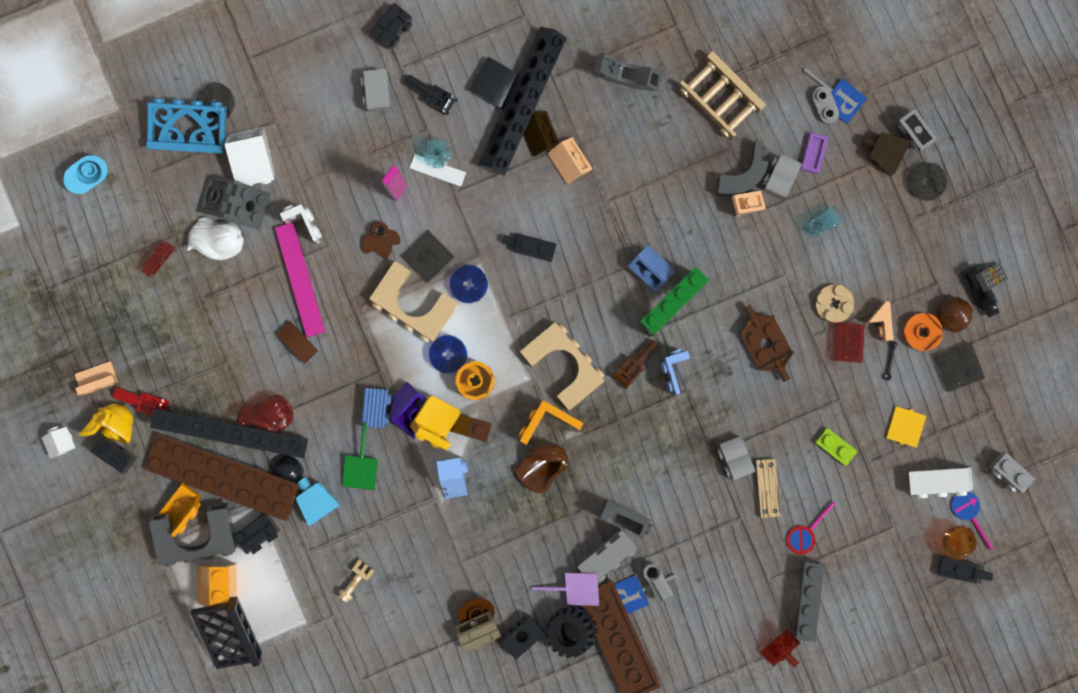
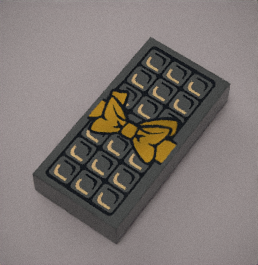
M1000 262L976 274V278L984 292L1008 280Z

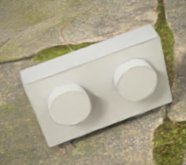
M300 204L296 207L290 205L283 209L284 212L280 213L285 223L289 224L303 218L313 241L316 244L321 243L319 238L322 235L318 227L312 224L314 217L308 207L305 208Z

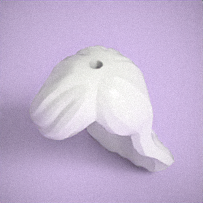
M202 217L198 219L189 232L187 251L195 249L214 260H225L234 257L242 250L244 238L241 236V230L233 222H215L209 217Z

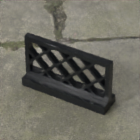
M237 596L230 597L228 603L191 609L190 614L216 669L251 663L252 667L260 666L262 650ZM226 610L227 616H221L217 612ZM204 614L209 616V618L206 621L204 619L199 618L198 615ZM214 618L222 623L218 626L211 623V620ZM225 624L233 626L234 629L230 631L223 627ZM208 627L216 632L213 635L206 632L205 629ZM220 632L227 635L228 638L225 640L217 637ZM231 638L239 640L240 643L237 645L229 641ZM215 641L222 644L221 648L212 646V642ZM227 646L229 648L234 649L235 651L233 653H229L227 651H224V648ZM239 651L241 653L246 654L247 657L241 658L239 656H236V654ZM222 655L229 659L220 662L218 657Z

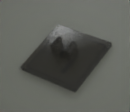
M429 230L401 255L426 283L432 280L454 258Z

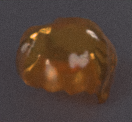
M955 525L944 531L940 545L942 546V551L949 559L959 561L975 551L977 539L971 528H967L965 525Z

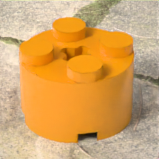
M472 361L466 363L458 370L456 375L458 391L470 400L486 398L490 395L495 385L493 372L482 362ZM475 376H478V380H480L481 382L480 384H476V386H473V383L470 382V379L475 378Z

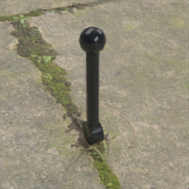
M895 341L890 343L891 351L887 372L883 376L886 381L892 378L890 371L894 351L897 348V342Z

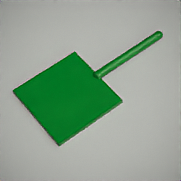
M366 422L363 423L360 457L345 455L343 487L375 490L378 459L364 457Z

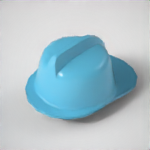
M85 156L65 171L63 176L64 184L70 192L83 194L106 178L108 173L107 165L98 156Z

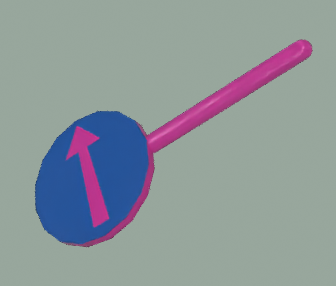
M967 492L966 496H954L951 502V509L954 515L962 520L971 519L988 548L993 550L992 545L975 519L980 510L978 498L971 492Z

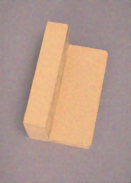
M573 137L562 141L548 152L549 157L567 184L572 183L578 177L592 170Z
M107 362L75 374L79 386L76 388V391L80 396L119 383L112 362Z

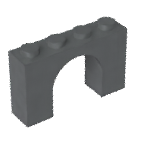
M228 503L210 505L208 507L207 517L211 537L200 545H189L182 542L177 535L175 537L171 536L174 528L171 512L152 515L149 520V526L158 565L171 566L181 561L189 563L198 558L207 560L216 555H232L236 551L237 542L233 537L235 533Z

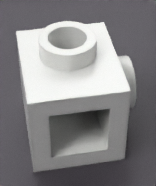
M58 426L47 430L48 434L41 437L50 459L75 449L72 435L67 427L61 429Z

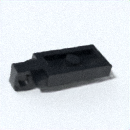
M515 234L514 238L504 235L502 244L511 246V251L517 254L551 263L557 244L522 234Z
M977 264L961 272V276L976 306H979L982 310L984 309L989 318L998 314L999 309L996 305L997 300L992 289L984 292L976 278V274L982 272L980 265Z
M946 557L940 558L938 576L975 584H981V579L989 581L993 579V573L983 571L984 566Z

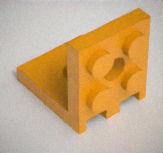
M543 400L537 410H532L528 418L531 420L528 427L523 426L518 436L522 437L520 441L527 445L545 411L578 430L581 429L583 423Z

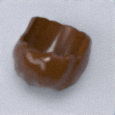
M951 296L940 304L937 314L947 331L957 333L966 329L973 318V309L962 298Z

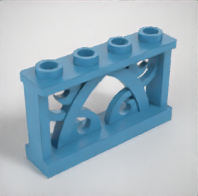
M153 98V101L147 103L148 134L146 149L222 154L226 152L227 106L222 105V102L212 101L209 105L203 104V101L199 100L184 103L182 99H172V102H165L164 98ZM160 108L167 111L166 116L160 114L161 118L167 121L165 124L159 122L155 115L156 111ZM172 108H178L181 110L177 111L174 114ZM195 110H203V111H202V113H201V115H200V114H199L198 112H196ZM208 112H215L219 116V121L216 125L210 127L208 123L212 122L214 118L209 119L207 114ZM186 114L191 116L201 126L200 129L191 134L189 141H185L183 133L173 126L179 118ZM155 124L162 127L158 140L155 139ZM219 128V143L215 142L212 130ZM169 130H172L178 134V138L176 140H173L171 138V135L174 133L169 132ZM204 132L205 134L200 135L203 137V140L198 141L196 135Z

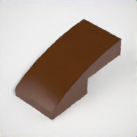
M291 321L277 333L278 337L304 364L318 352L314 345Z

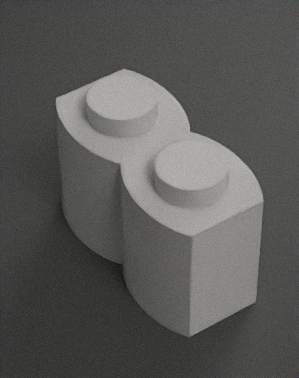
M783 154L779 158L775 157L771 164L773 171L771 175H766L762 183L765 185L764 191L784 200L792 187L802 163Z
M741 436L719 444L717 453L721 460H725L727 466L724 467L728 478L731 477L732 480H736L755 472Z

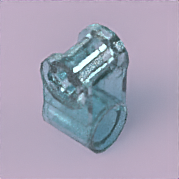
M835 205L811 220L806 226V232L811 237H818L841 224L844 220ZM819 225L820 228L814 231L813 227Z

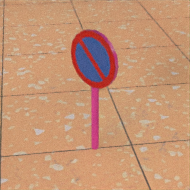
M834 501L829 504L809 528L797 526L789 531L786 541L792 552L802 555L813 549L815 536L812 530L835 505Z

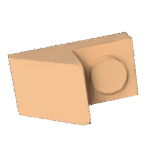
M761 191L732 196L737 217L766 209Z
M884 302L868 319L866 324L880 323L881 326H878L879 337H882V341L894 340L890 302Z

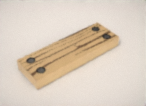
M775 459L755 460L760 518L779 517L780 507Z

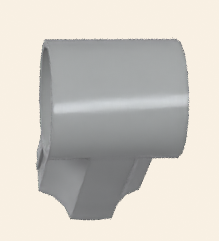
M655 564L647 565L643 574L658 602L660 603L673 596L674 594L661 568ZM652 567L658 571L657 577L653 579L648 576V570Z

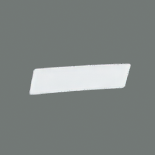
M416 154L410 165V168L458 186H462L466 175L464 171Z

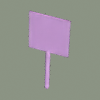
M565 573L566 587H531V590L566 591L567 605L599 606L597 573Z

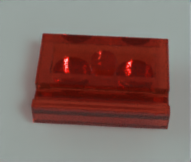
M836 323L833 361L862 363L865 325Z

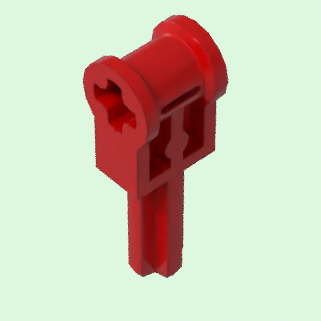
M116 388L113 393V398L137 406L136 411L150 416L153 414V409L165 410L167 404L170 403L168 400L142 392V395H138L121 388Z

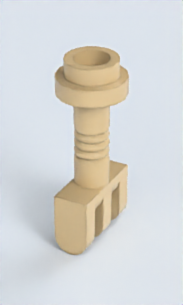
M360 559L352 568V571L356 574L350 581L351 583L347 585L344 591L342 589L338 591V597L346 603L353 598L350 594L363 578L368 581L375 571L371 568L368 574H366L365 571L369 566L367 564L362 569H359L358 567L362 564Z

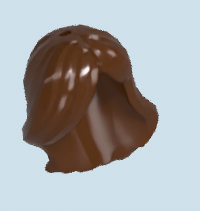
M549 443L528 451L520 465L513 467L518 479L528 490L539 494L545 493L552 481L566 470L568 455L562 446Z

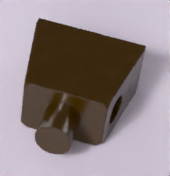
M881 132L876 139L866 135L861 145L870 149L867 159L887 175L892 176L895 174L911 141Z

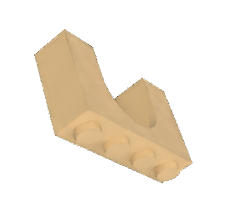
M394 261L369 298L373 301L371 305L379 311L382 308L388 311L387 316L397 322L398 319L405 323L403 327L413 332L415 329L421 333L419 337L427 343L430 340L435 342L460 304L442 293L431 311L426 315L412 317L405 314L399 306L398 297L412 272Z
M555 322L523 348L520 353L532 367L553 351H565L575 358L578 365L577 377L571 385L557 395L558 399L570 411L604 382L603 377L605 375L598 367L596 369L593 368L590 364L592 362L591 358L586 353L582 354L578 350L580 345L574 338L570 340L566 335L568 331L561 323L557 325Z

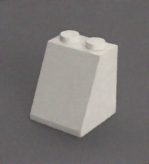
M264 126L227 134L225 148L234 180L250 186L256 183L264 185L272 182L271 180H274L275 173Z

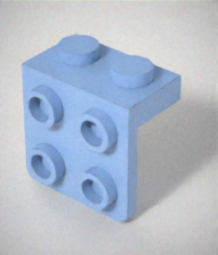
M682 349L670 352V356L663 358V363H661L663 374L668 375L669 381H666L669 393L673 392V395L680 394L672 364L690 359L688 351L683 352Z

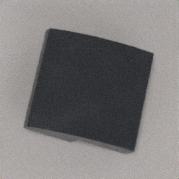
M487 57L469 90L503 110L518 74L494 59Z

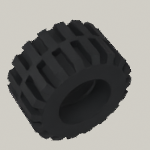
M573 605L564 607L553 614L547 621L548 625L545 626V630L548 633L545 634V639L549 638L547 644L548 646L552 645L554 653L558 651V655L561 657L566 655V658H571L572 656L575 658L585 653L594 645L593 643L597 639L595 635L598 633V629H595L597 623L592 621V614H587L588 610H581L580 606L573 608ZM565 622L573 623L578 628L580 634L579 641H572L566 637L563 630Z

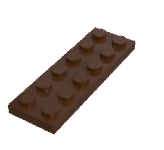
M613 580L598 586L599 606L582 605V608L588 610L587 614H592V621L597 623L595 629H598V633L595 636L621 693H649L660 688L661 685Z

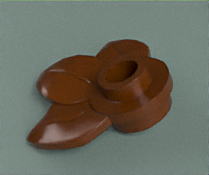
M383 222L373 223L370 227V233L363 240L365 254L375 250L379 256L387 259L391 254L392 245L401 243L399 234L395 230L388 229V226ZM378 228L383 229V233L380 235L376 234Z

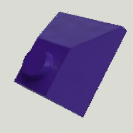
M406 382L394 395L390 419L415 439V433L411 429L410 424L423 406L426 398L409 382Z

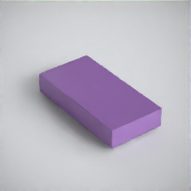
M812 132L809 133L800 170L819 174L829 137Z

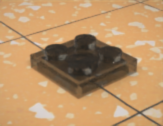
M972 343L934 356L948 392L985 378Z

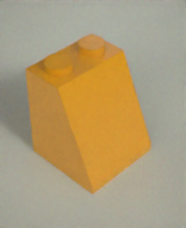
M237 564L197 565L198 604L212 606L228 603L230 597L237 596Z

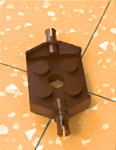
M751 304L744 307L749 321L740 332V336L759 371H776L783 382L791 379L785 370V366L793 356L794 351L790 348L776 322L775 315H757ZM768 338L771 341L769 349H764L761 346L762 339Z

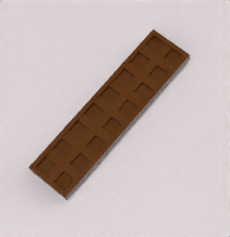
M156 433L144 470L180 483L183 482L188 486L284 521L289 519L300 484L161 433Z

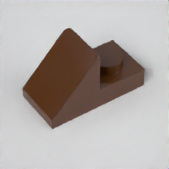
M460 414L450 431L487 442L492 424Z

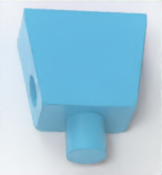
M306 477L298 482L302 494L297 496L296 500L308 526H311L341 505L322 483L318 482L312 486Z

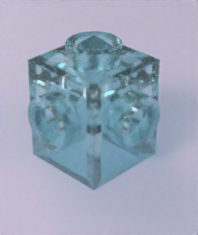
M446 139L427 140V149H424V159L428 161L429 166H433L436 169L444 168V165H448V159H452L451 148H447Z

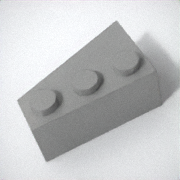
M620 528L580 562L577 567L582 573H597L599 584L606 578V573L610 570L612 572L621 565L620 562L622 560L630 558L635 553L637 547Z

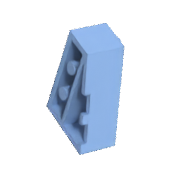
M462 457L437 461L439 481L441 487L444 488L445 499L468 495L465 473L468 472L467 461H463Z

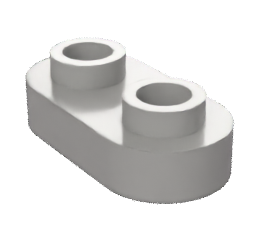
M818 87L813 92L812 99L819 117L826 124L834 123L839 117V110L833 95L827 87ZM825 93L826 98L820 99L819 94ZM831 110L833 116L827 117L826 111Z

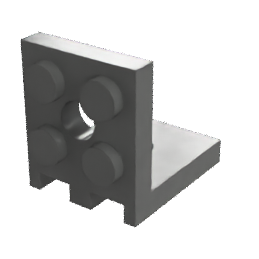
M209 176L198 212L226 218L260 230L271 193L236 180ZM248 201H250L251 207H250V209L247 211V210H246V203H247Z

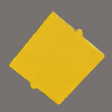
M895 406L886 438L899 442L900 445L906 444L917 448L926 415L913 412V409L907 410Z

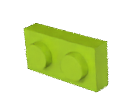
M825 428L815 441L819 447L844 466H847L858 452L829 428Z

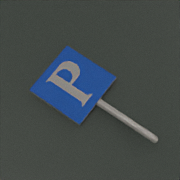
M803 69L806 74L821 86L827 87L831 91L839 110V118L846 124H848L868 99L843 78L832 89L809 70Z
M673 574L671 576L666 577L665 579L666 581H669L673 578H676V575ZM636 575L614 584L628 614L649 605L643 591L651 587L647 585L642 588Z

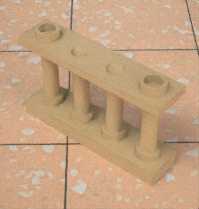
M712 51L705 59L707 66L688 84L682 80L679 84L681 88L679 91L684 97H689L720 128L719 131L725 138L729 137L732 140L736 136L733 130L752 111L760 113L766 104ZM716 70L721 75L720 80L700 98L693 89L711 71L714 72ZM725 84H730L734 88L733 93L713 111L706 103ZM743 97L748 102L747 106L727 125L720 116L738 98Z

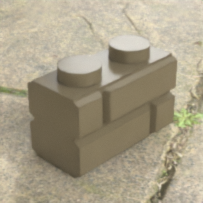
M490 611L454 626L465 652L476 650L479 646L488 642H494L497 638L501 637L498 626Z

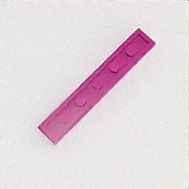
M393 165L382 179V183L389 195L397 202L408 187L400 170Z
M292 222L275 227L306 337L325 333L295 224Z

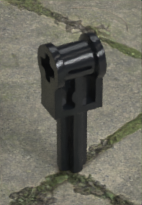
M408 75L405 79L404 84L426 97L424 99L425 103L446 116L449 115V110L453 103L458 101L454 95L435 84L431 88L412 75Z

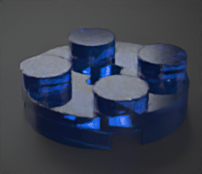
M465 265L452 274L450 289L458 301L472 304L480 301L485 296L488 289V280L480 268L473 265ZM468 279H471L472 283L475 284L470 290H467L466 286L463 285Z
M444 335L435 340L431 345L429 360L438 371L445 374L455 373L466 363L467 349L457 337ZM446 349H450V352L454 353L450 360H446V357L443 356Z

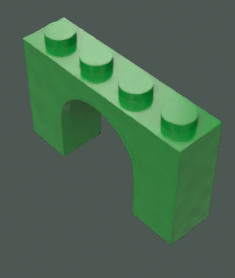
M695 267L638 325L650 337L654 336L710 280Z

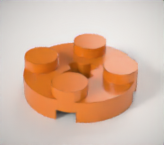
M915 314L905 323L903 329L904 339L914 350H932L942 340V324L932 314ZM919 328H927L926 337L919 335Z

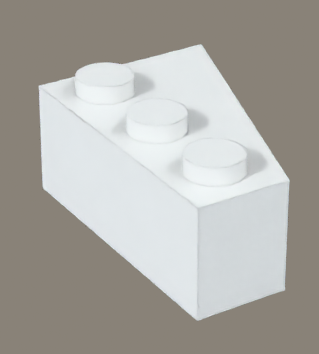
M971 467L909 472L911 495H916L917 499L928 498V494H935L936 497H947V493H955V496H966L967 492L973 490Z

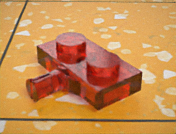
M167 241L164 244L161 243L155 251L156 254H153L143 267L145 269L142 272L153 278L176 248Z
M786 628L764 647L760 653L773 666L786 659L794 668L799 661L791 653L801 642Z

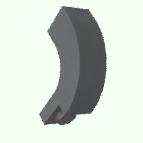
M600 52L594 70L601 74L600 77L611 82L636 89L657 92L663 74L652 67L624 63L606 53Z
M756 140L754 142L751 165L747 172L737 176L720 174L716 196L732 197L733 195L744 194L758 184L764 176L769 162L761 160V158H765L766 147H763L764 141Z

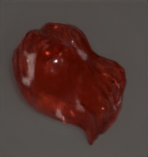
M273 395L259 404L243 406L237 415V422L240 427L246 424H254L267 431L278 432L287 428L292 423L294 412L284 396Z

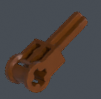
M651 339L634 358L630 356L611 377L613 379L616 378L626 390L644 370L642 365L659 348L657 342Z

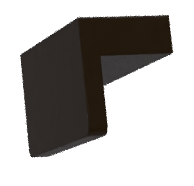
M547 111L532 114L524 136L534 157L547 150H552L559 144Z

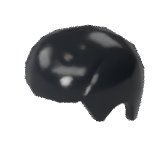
M284 456L274 463L273 474L298 483L303 478L304 468L295 457Z

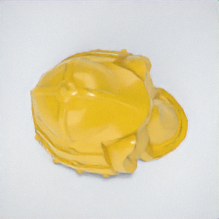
M119 404L98 408V412L93 415L92 419L79 432L78 436L94 435L99 430L104 436L113 441L128 444L132 436L133 414L126 406Z

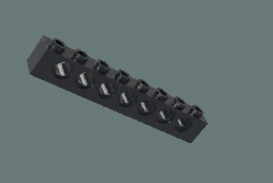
M539 28L478 165L491 173L505 176L567 37L555 29Z
M156 408L153 409L150 428L299 458H305L308 443L306 438Z

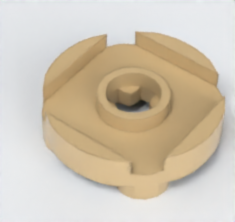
M829 285L818 293L815 309L823 320L839 323L846 320L853 312L854 299L850 291L844 286ZM833 298L835 301H839L837 309L829 305L832 303L831 299Z

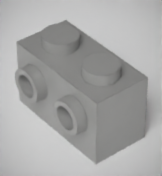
M387 70L363 71L364 77H360L361 87L365 88L366 96H362L363 106L367 107L368 112L391 110Z
M915 108L899 119L900 124L898 127L904 135L908 132L912 138L909 141H911L915 149L920 148L923 151L938 140Z
M1000 453L988 466L992 470L991 473L997 479H1002L1007 484L1006 487L1013 493H1023L1035 480L1031 474L1007 453Z

